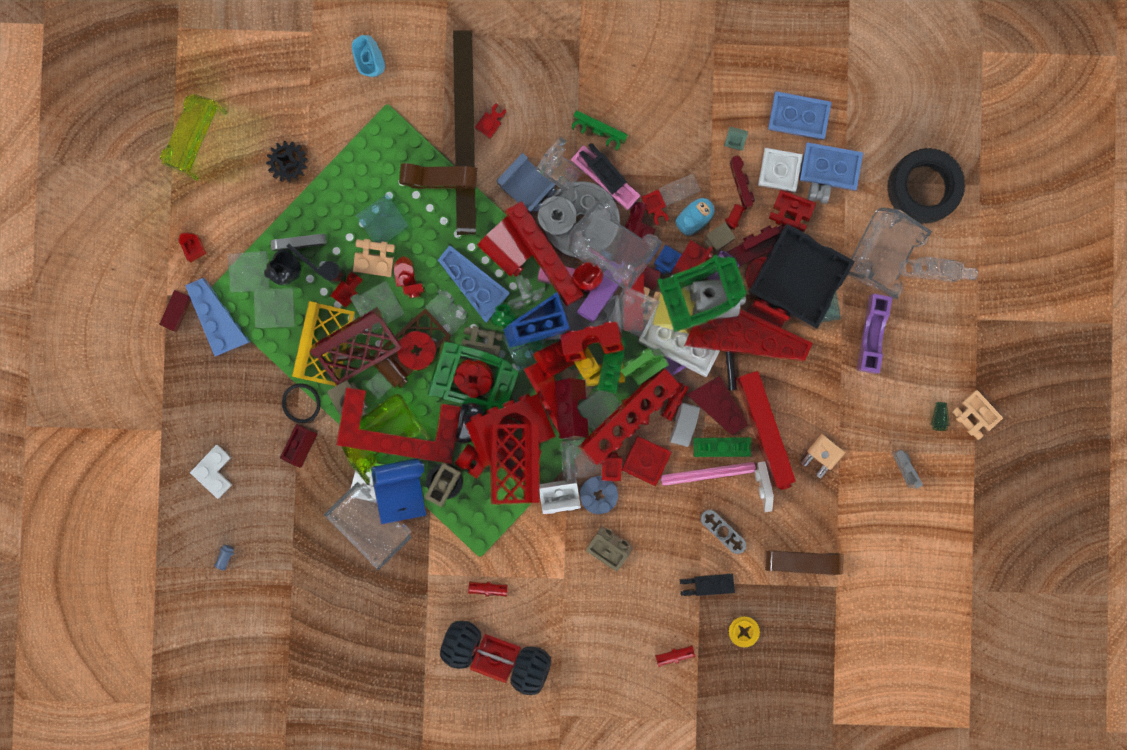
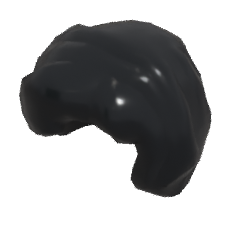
M282 249L277 251L273 259L267 263L264 276L275 284L288 285L299 278L302 271L301 264L298 258L297 260L292 258L293 254Z

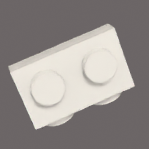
M576 479L539 484L543 514H553L555 512L572 511L581 508Z

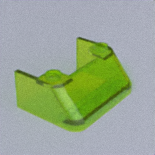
M191 94L184 100V109L166 149H163L160 159L162 160V165L168 169L197 181L198 177L190 172L216 111L224 115L227 114V111L217 101Z
M400 394L391 396L361 418L359 428L361 430L398 436L406 434L410 438L417 437L422 433L427 440L431 438L421 421ZM341 446L353 469L367 485L371 483L366 473L375 466V456L380 452Z

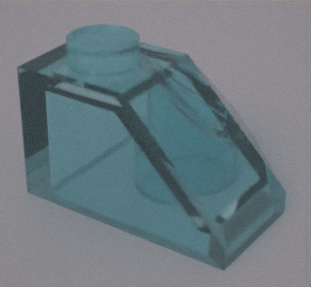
M502 336L518 372L537 363L533 354L542 349L545 339L509 348L506 336Z

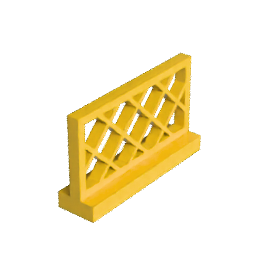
M309 301L292 377L337 386L335 382L326 380L322 374L326 369L320 371L315 363L319 359L313 360L311 357V344L313 338L318 342L314 336L315 329L322 326L328 336L330 334L324 326L325 323L334 319L340 329L341 326L335 317L341 313L350 315L348 323L353 321L354 311ZM319 309L328 310L332 317L322 322L318 317ZM331 311H335V312H339V313L333 315V313H332ZM317 319L320 322L318 326H316ZM347 343L340 344V346L343 345L342 350L347 348ZM329 352L323 354V357L325 356L326 359L330 361V359L327 356ZM308 357H310L312 362L307 364ZM313 363L319 373L313 377L305 376L306 367ZM338 368L337 370L335 369V373L339 379L342 368ZM321 375L323 379H319L316 377Z

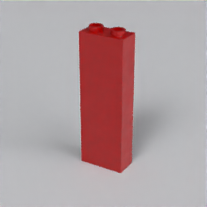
M755 371L736 378V382L761 455L766 462L772 487L781 490L792 487V483L796 482L759 372Z

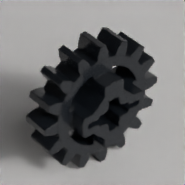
M284 141L283 146L276 143L277 149L271 147L272 155L267 154L270 161L266 162V164L271 166L268 171L274 173L273 177L275 179L280 176L281 182L287 179V182L291 183L292 178L298 181L299 174L304 176L302 170H308V167L304 165V163L309 162L307 158H304L307 153L301 151L302 147L300 145L295 148L293 141L290 145H288L287 141ZM295 152L298 154L300 162L295 160ZM290 159L293 162L285 165L282 161ZM275 162L280 165V172L277 170Z

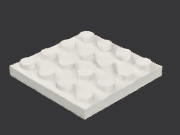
M692 285L683 287L689 292L690 290H693ZM656 305L638 343L650 349H660L665 357L707 377L720 351L686 347L684 344L689 334L679 331L674 332L671 329L652 325L657 308Z

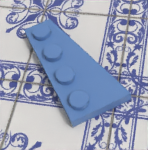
M450 245L438 259L442 267L487 323L495 312V307L501 305L510 292Z
M205 278L185 285L214 356L251 342L241 331L238 323L230 316L228 309L222 305L219 297Z

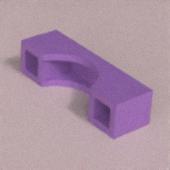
M878 294L869 296L856 371L872 374L880 373L883 357V334L890 315L893 297Z

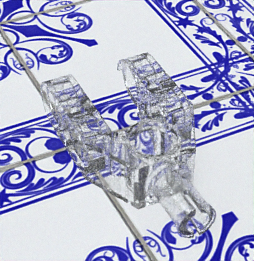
M921 257L917 260H903L899 264L900 274L909 278L957 282L963 279L976 280L978 277V270L976 268H966L964 263L949 259ZM907 263H910L912 266L911 273H907L905 270ZM924 265L927 266V270H926V271H923V270H922V267H923Z

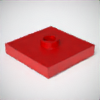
M637 436L621 471L656 486L672 452Z

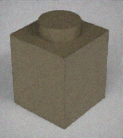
M724 222L705 235L704 238L706 240L704 243L707 248L710 246L714 252H717L736 237Z

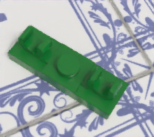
M575 111L573 115V120L575 121L572 124V130L577 125H581L582 135L585 133L587 126L596 136H608L610 138L607 139L606 146L608 147L612 141L616 142L615 151L619 150L620 143L625 144L628 137L627 134L582 112Z
M622 337L624 350L609 354L604 353L598 390L617 394L627 338Z
M751 437L693 438V457H751Z

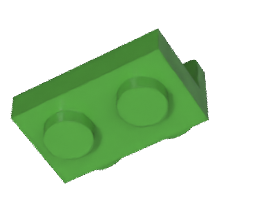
M647 348L640 353V357L626 362V367L621 372L624 377L633 376L637 384L642 385L666 368L669 363L660 349Z

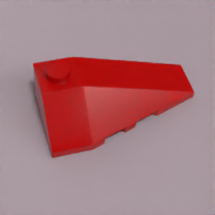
M538 363L525 368L524 371L559 433L554 376L546 379L545 376L547 374L545 371L541 370Z

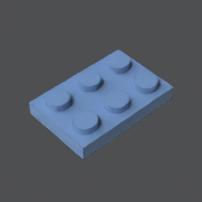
M775 91L768 130L824 140L831 102Z
M807 142L799 181L814 182L819 185H830L831 187L856 191L863 152Z

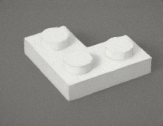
M215 445L190 474L217 499H220L232 486L219 473L231 457L219 445Z

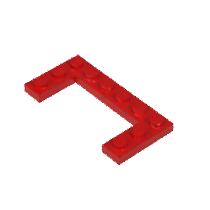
M346 387L336 441L337 446L452 463L461 407L441 404L435 441L361 430L359 428L366 391Z

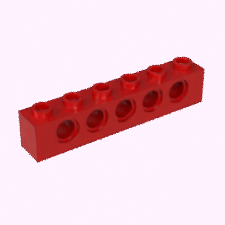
M664 368L644 382L578 448L592 464H603L607 461L608 455L612 451H616L622 446V441L626 437H631L640 424L642 425L650 419L649 415L653 411H658L664 405L663 402L667 398H671L676 394V389L680 384ZM657 386H659L661 390L658 396H656L654 393V390ZM643 399L647 401L645 409L641 408V401ZM631 412L633 420L628 422L627 415ZM618 425L620 428V432L618 435L615 436L613 434V429L615 426ZM602 439H605L606 446L603 449H601L599 447V442Z

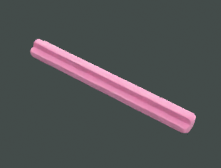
M754 462L667 474L661 476L662 485H671L753 473L756 467Z

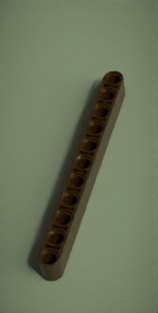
M453 30L455 166L475 167L472 30ZM475 188L456 189L457 235H476Z

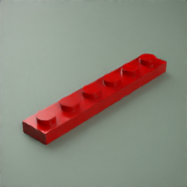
M521 201L506 209L505 214L556 292H558L564 304L568 306L581 299L583 293L524 203Z

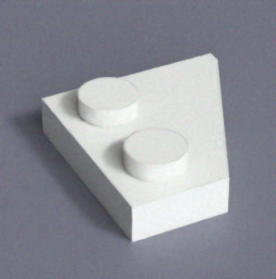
M758 462L757 470H754L755 479L760 484L758 489L760 499L763 501L764 512H770L773 508L774 495L766 462Z

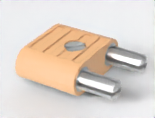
M821 434L807 450L808 454L801 461V464L806 467L813 458H816L823 464L816 473V476L821 479L828 470H832L845 452L825 435Z

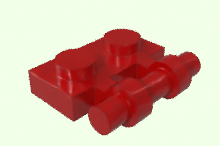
M780 190L773 209L780 212L779 214L771 212L769 219L775 221V224L778 225L789 224L805 233L807 225L800 222L801 220L810 221L816 203ZM785 213L796 217L795 221L784 217Z

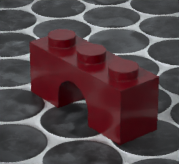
M567 378L556 381L559 439L577 440L588 438V418L581 417L577 409L578 401L586 399L585 380Z

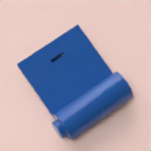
M418 458L372 467L371 474L381 524L426 516L419 477L424 473V465Z

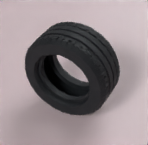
M922 148L909 153L895 165L889 176L887 191L891 205L894 206L893 208L896 209L900 216L913 223L928 224L945 218L958 207L965 192V176L959 163L952 156H949L950 154L935 148ZM922 166L929 167L941 175L944 180L945 192L939 204L925 206L912 199L907 188L908 175L912 169Z

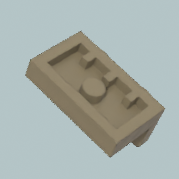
M601 526L585 551L617 572L630 555L633 547L626 540L614 535L610 529Z

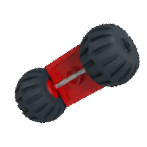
M455 621L449 626L440 649V657L445 664L456 669L470 666L471 671L503 683H507L511 674L510 682L516 691L523 695H536L540 693L551 666V657L546 651L533 646L525 647L521 650L520 646L487 634L484 635L480 644L481 632L476 625L469 621Z

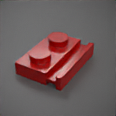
M561 340L533 354L541 370L547 374L545 376L546 379L575 364L574 362L567 363L563 354Z

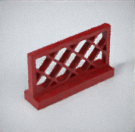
M490 424L491 504L540 503L539 424ZM496 428H502L507 434L501 441L496 437ZM517 428H523V437L518 441L512 434ZM509 437L516 443L510 451L504 446ZM500 447L507 453L501 461L497 458V451ZM518 447L523 451V457L520 460L513 455ZM509 457L516 463L511 470L504 465ZM500 467L507 473L502 481L497 477V471ZM518 467L523 470V477L520 480L513 475ZM509 477L516 482V485L511 490L504 485ZM502 487L508 494L503 500H497V491ZM518 487L523 490V499H517L513 494Z

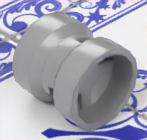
M811 182L808 200L813 202L818 200L820 203L827 204L831 186H819L818 183Z

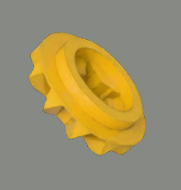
M740 616L734 619L729 626L730 639L739 647H750L759 638V626L750 617ZM739 625L744 629L749 627L747 630L749 638L745 635L739 636L741 632L738 627Z

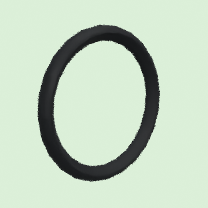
M294 384L283 394V411L294 422L308 423L314 420L320 411V397L317 391L307 384ZM303 387L314 394L317 407L311 417L297 419L288 412L286 397L294 388Z

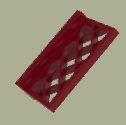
M375 307L314 343L310 352L319 359L335 384L339 385L402 349V346L382 318L379 308ZM379 322L383 327V333L371 332L372 326ZM359 333L368 335L366 344L356 342V335ZM370 336L381 338L380 347L369 345ZM383 340H391L395 347L391 349L382 348ZM340 344H352L350 353L339 351ZM354 345L365 348L364 356L352 354ZM367 349L379 351L378 357L374 359L366 357ZM327 352L334 353V362L326 361L323 354ZM338 355L349 357L348 365L336 363ZM351 358L362 360V365L359 368L351 367ZM335 367L346 369L345 376L339 379L334 373Z

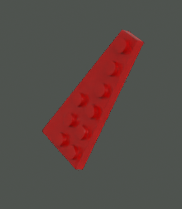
M740 309L738 317L712 319L693 326L684 346L804 362L813 343Z

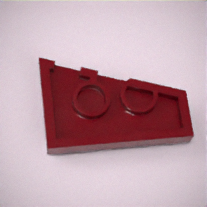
M720 376L686 395L730 435L748 426Z

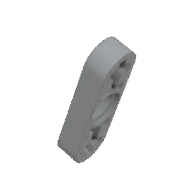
M326 234L270 241L271 251L290 250L286 247L288 244L296 249L327 245Z
M712 510L702 512L700 516L701 523L731 552L741 554L745 551V540L716 512ZM706 514H713L712 519L716 523L718 520L721 521L714 530L711 529L714 526L711 522L705 523ZM721 526L728 528L729 532L726 537L718 535V529ZM732 533L735 534L732 538L736 542L741 541L740 550L737 548L734 550V544L731 541L728 544L725 542L732 536Z

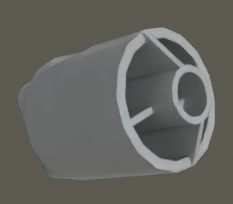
M720 279L693 282V290H690L691 302H695L693 315L727 301ZM745 297L733 309L714 319L738 317L740 305L745 304Z

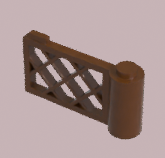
M426 308L395 335L398 339L402 335L404 337L408 329L416 331L430 330V338L432 339V330H439L445 337L441 341H434L436 350L440 348L439 346L444 341L451 343L449 340L451 335ZM426 315L431 320L430 327H419V319ZM391 340L388 341L382 348L390 349L389 347L393 342ZM416 346V354H415V355H416V356H419V354H418V347ZM376 351L370 358L378 357L379 351ZM393 353L373 365L394 388H402L409 381L407 377L415 371L404 366L397 357V353Z

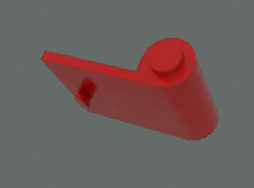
M507 216L477 245L510 277L513 275L517 277L524 270L522 268L523 264L532 256V253Z

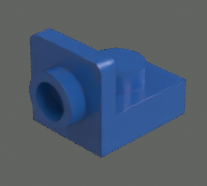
M665 245L653 264L656 266L655 270L660 271L663 275L666 273L670 275L682 254Z

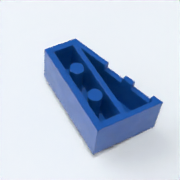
M556 292L503 330L509 348L561 335L570 328L558 292Z

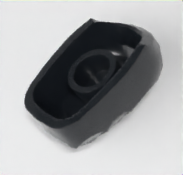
M462 404L456 433L457 442L469 443L472 441L465 424L471 421L470 417L479 413L483 415L484 410L479 404Z

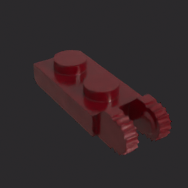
M738 155L733 156L729 163L742 207L748 210L753 207L755 202L752 191L749 192L748 190L749 180L747 174H743L742 168L744 163L741 157Z

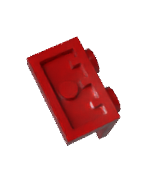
M690 240L671 274L674 275L708 261L714 255L710 253L713 248L709 246L706 250Z
M761 299L750 303L746 312L780 328L790 318L786 315V311L780 308L772 309L768 307L769 303Z

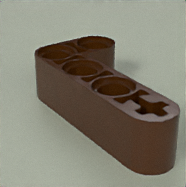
M410 163L400 164L399 184L411 188H476V167H422Z
M766 551L765 570L841 575L843 574L844 554Z

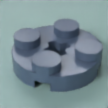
M602 476L591 477L583 483L580 489L581 503L587 511L593 514L609 512L614 508L618 500L617 487L613 481H602ZM600 489L605 496L598 501L593 494Z

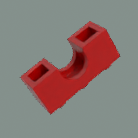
M617 321L605 322L603 325L595 327L588 326L578 331L571 330L560 335L563 354L567 363L586 359L585 351L591 343H600L605 354L624 350L621 331Z

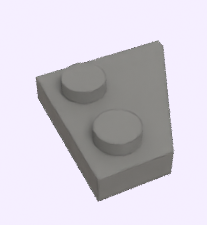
M903 450L893 452L892 455L908 488L917 489L923 486L916 470L910 463L911 459L908 453Z

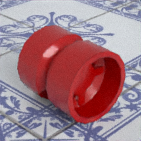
M468 443L455 462V465L463 470L468 469V473L478 479L485 467L483 468L475 447ZM473 459L477 462L476 465L471 463Z

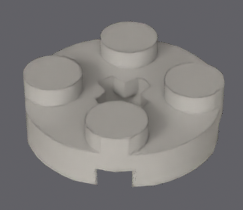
M553 196L541 204L538 212V221L542 229L549 234L563 235L573 228L576 222V210L568 199ZM554 211H557V213H562V215L560 216L561 220L558 221L557 219H552V217L554 216Z

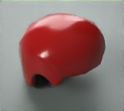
M591 262L581 264L572 275L577 286L582 290L588 291L597 288L604 278L598 264L594 266Z

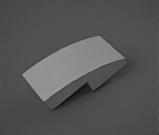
M681 403L675 417L676 424L669 438L670 442L689 446L698 420L699 407Z

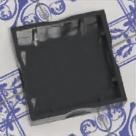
M786 224L747 294L769 303V306L774 309L780 308L786 311L787 316L812 330H816L831 306L834 294L843 284L855 261L832 248L819 244L809 235Z

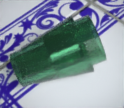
M936 402L930 423L932 430H948L950 422L947 403Z

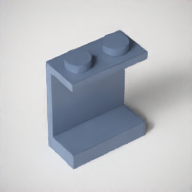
M523 153L497 179V184L516 202L522 201L530 214L533 211L537 213L543 200L546 197L550 198L556 192V183L554 181L551 182L528 161V157Z

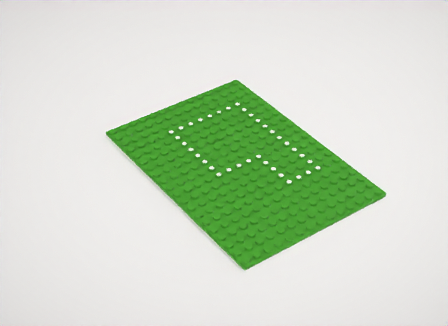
M385 105L219 278L212 286V289L219 297L222 305L228 309L233 320L241 327L244 335L296 384L303 383L313 387L320 397L321 408L338 424H340L341 416L327 393L328 390L336 386L292 377L309 301L354 311L353 320L378 307L382 318L394 335L401 331L425 308L451 335L449 338L451 343L462 345V340L470 341L471 335L464 334L465 327L473 328V326H476L481 330H496L498 333H503L502 341L494 340L493 344L501 346L499 357L506 359L518 372L510 401L514 400V403L519 402V397L528 393L530 396L536 395L537 393L524 369L537 363L533 356L534 353L561 339L546 341L542 339L509 348L503 327L495 326L491 318L487 323L482 319L439 263L438 259L449 245L510 292L502 304L511 307L516 320L554 295L556 290L551 284L537 281L540 266L533 255L523 264L522 268L524 270L517 277L514 275L510 277L477 246L507 216L477 187L475 188L476 235H457L456 189H416L399 184L401 163L416 164L422 167L454 165L390 105ZM326 234L327 245L297 250L318 268L327 261L337 263L346 273L344 283L347 282L349 273L353 272L355 252H363V248L356 247V240L370 239L371 242H388V244L395 245V251L387 252V256L394 257V263L402 256L408 257L413 263L416 284L422 283L425 293H420L421 297L417 298L405 296L403 292L404 286H396L393 263L391 277L353 272L363 280L355 288V291L358 293L346 308L330 296L338 285H333L325 280L299 257L297 258L301 264L302 271L299 278L288 285H278L269 278H266L264 276L266 265L277 252L271 251L270 241ZM370 249V254L380 255V250ZM286 250L289 253L295 255L291 250ZM582 292V298H587L589 293ZM319 309L318 317L322 322L332 317L328 310ZM331 311V312L333 313V315L339 313V312ZM341 313L335 318L342 327L348 323L350 315ZM424 315L419 319V327H430L431 320ZM317 319V322H316V326H318V325L320 324V322L318 321V319ZM334 319L324 324L329 334L339 329ZM378 322L372 326L371 332L382 334L383 327ZM621 323V337L627 338L623 358L624 368L626 367V362L640 357V353L647 349V347L638 343L639 339L633 333L623 331V324ZM320 326L315 329L314 336L319 341L326 337L327 333ZM408 329L405 335L416 330ZM419 330V332L426 333L430 337V330ZM432 330L433 341H441L445 337L441 331ZM359 333L356 335L355 341L366 344L368 335ZM370 336L369 345L380 347L381 338ZM477 337L476 342L487 344L488 338ZM313 338V340H312V344H311V345H313L314 343H316V341L314 340V338ZM384 339L382 347L390 340ZM394 343L389 347L390 349L395 347ZM591 343L587 347L597 364H602L604 351L601 344ZM416 346L411 350V353L416 354ZM418 348V354H419V352L422 351V348ZM440 348L436 350L433 362L423 370L413 371L407 377L409 381L402 388H394L373 365L348 379L350 383L354 382L359 390L366 391L364 401L369 408L366 410L368 415L361 418L359 429L435 441L441 404L462 407L461 403L445 400L437 396H428V382H431ZM370 349L371 356H372L377 350ZM310 352L311 357L315 360L317 357H314ZM328 353L327 356L332 362L331 353ZM308 357L307 364L312 362L310 357ZM359 359L350 362L351 367L359 368L362 365V360ZM459 359L458 364H460L461 362H463V361H465V360H464V359ZM317 360L315 363L320 371L325 370L321 362ZM348 360L343 361V365H348ZM313 363L306 367L305 376L313 377L319 373ZM487 364L493 372L492 378L494 382L498 367ZM574 364L573 366H571V367H569V368H567V369L574 370V368H576V369H578V368H577L576 365ZM346 369L341 370L340 378L345 376ZM327 371L322 373L326 380L334 382ZM559 374L554 375L555 384L556 381L562 380ZM579 374L578 379H584L582 375ZM321 375L316 377L319 379H323ZM633 376L625 377V383L618 384L617 394L598 390V385H596L585 400L578 401L577 409L580 416L588 418L589 435L622 404L621 400L631 396L641 386L637 384ZM452 381L451 387L458 388L454 381ZM491 386L490 390H489L487 393H485V394H483V395H481V396L488 399V398H489V395H490V392H491V389H492V386ZM300 387L317 403L314 394L310 390ZM543 404L542 406L556 437L539 444V450H542L539 459V484L551 483L580 453L581 450L578 446L586 439H559V433ZM517 428L513 433V436L518 441L523 437V428ZM455 439L451 464L461 471L463 487L455 497L448 499L443 507L425 499L424 497L428 492L426 477L435 465L443 462L419 459L424 465V473L419 477L424 506L477 556L481 557L532 503L491 504V465L485 467L478 479L470 475L468 469L463 470L455 465L458 457L468 445V443H459ZM472 441L469 442L470 445L475 447ZM366 450L381 464L416 459ZM473 459L471 463L476 465L477 462ZM500 467L497 471V477L502 481L507 473ZM509 477L504 485L511 490L516 485V482ZM502 487L497 491V500H503L508 494ZM518 487L513 494L517 499H523V490Z

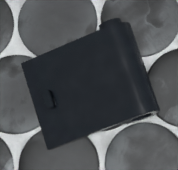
M288 244L286 246L295 254L292 257L293 259L297 260V257H299L331 284L339 285L341 281L344 282L346 279L344 269L337 263L327 261L318 268L292 245Z

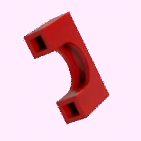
M528 393L519 397V402L514 403V400L504 403V408L502 409L494 407L487 410V415L482 416L479 413L470 417L471 421L465 425L483 468L491 465L490 424H500L503 417L514 418L521 424H539V444L556 437L538 394L530 396ZM496 428V437L500 440L498 428ZM500 447L497 451V458L502 460L507 454Z

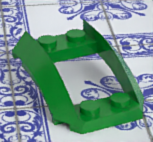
M717 254L696 267L672 275L673 277L663 280L661 278L657 279L674 332L705 323L728 312L747 294L735 258L719 257ZM718 272L727 301L709 310L690 316L681 288L692 285L693 282L701 281Z
M446 341L439 346L440 352L431 382H428V396H437L461 404L477 403L486 413L487 410L498 407V409L504 408L503 404L510 401L518 372L506 359L482 350ZM460 356L480 360L498 367L488 399L482 396L471 398L460 389L451 387Z

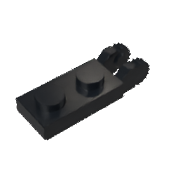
M590 143L588 147L597 157L592 161L583 150L579 155L613 195L627 181L607 157L600 153L593 143Z
M733 573L679 579L680 584L683 585L695 583V590L680 591L681 596L735 593Z

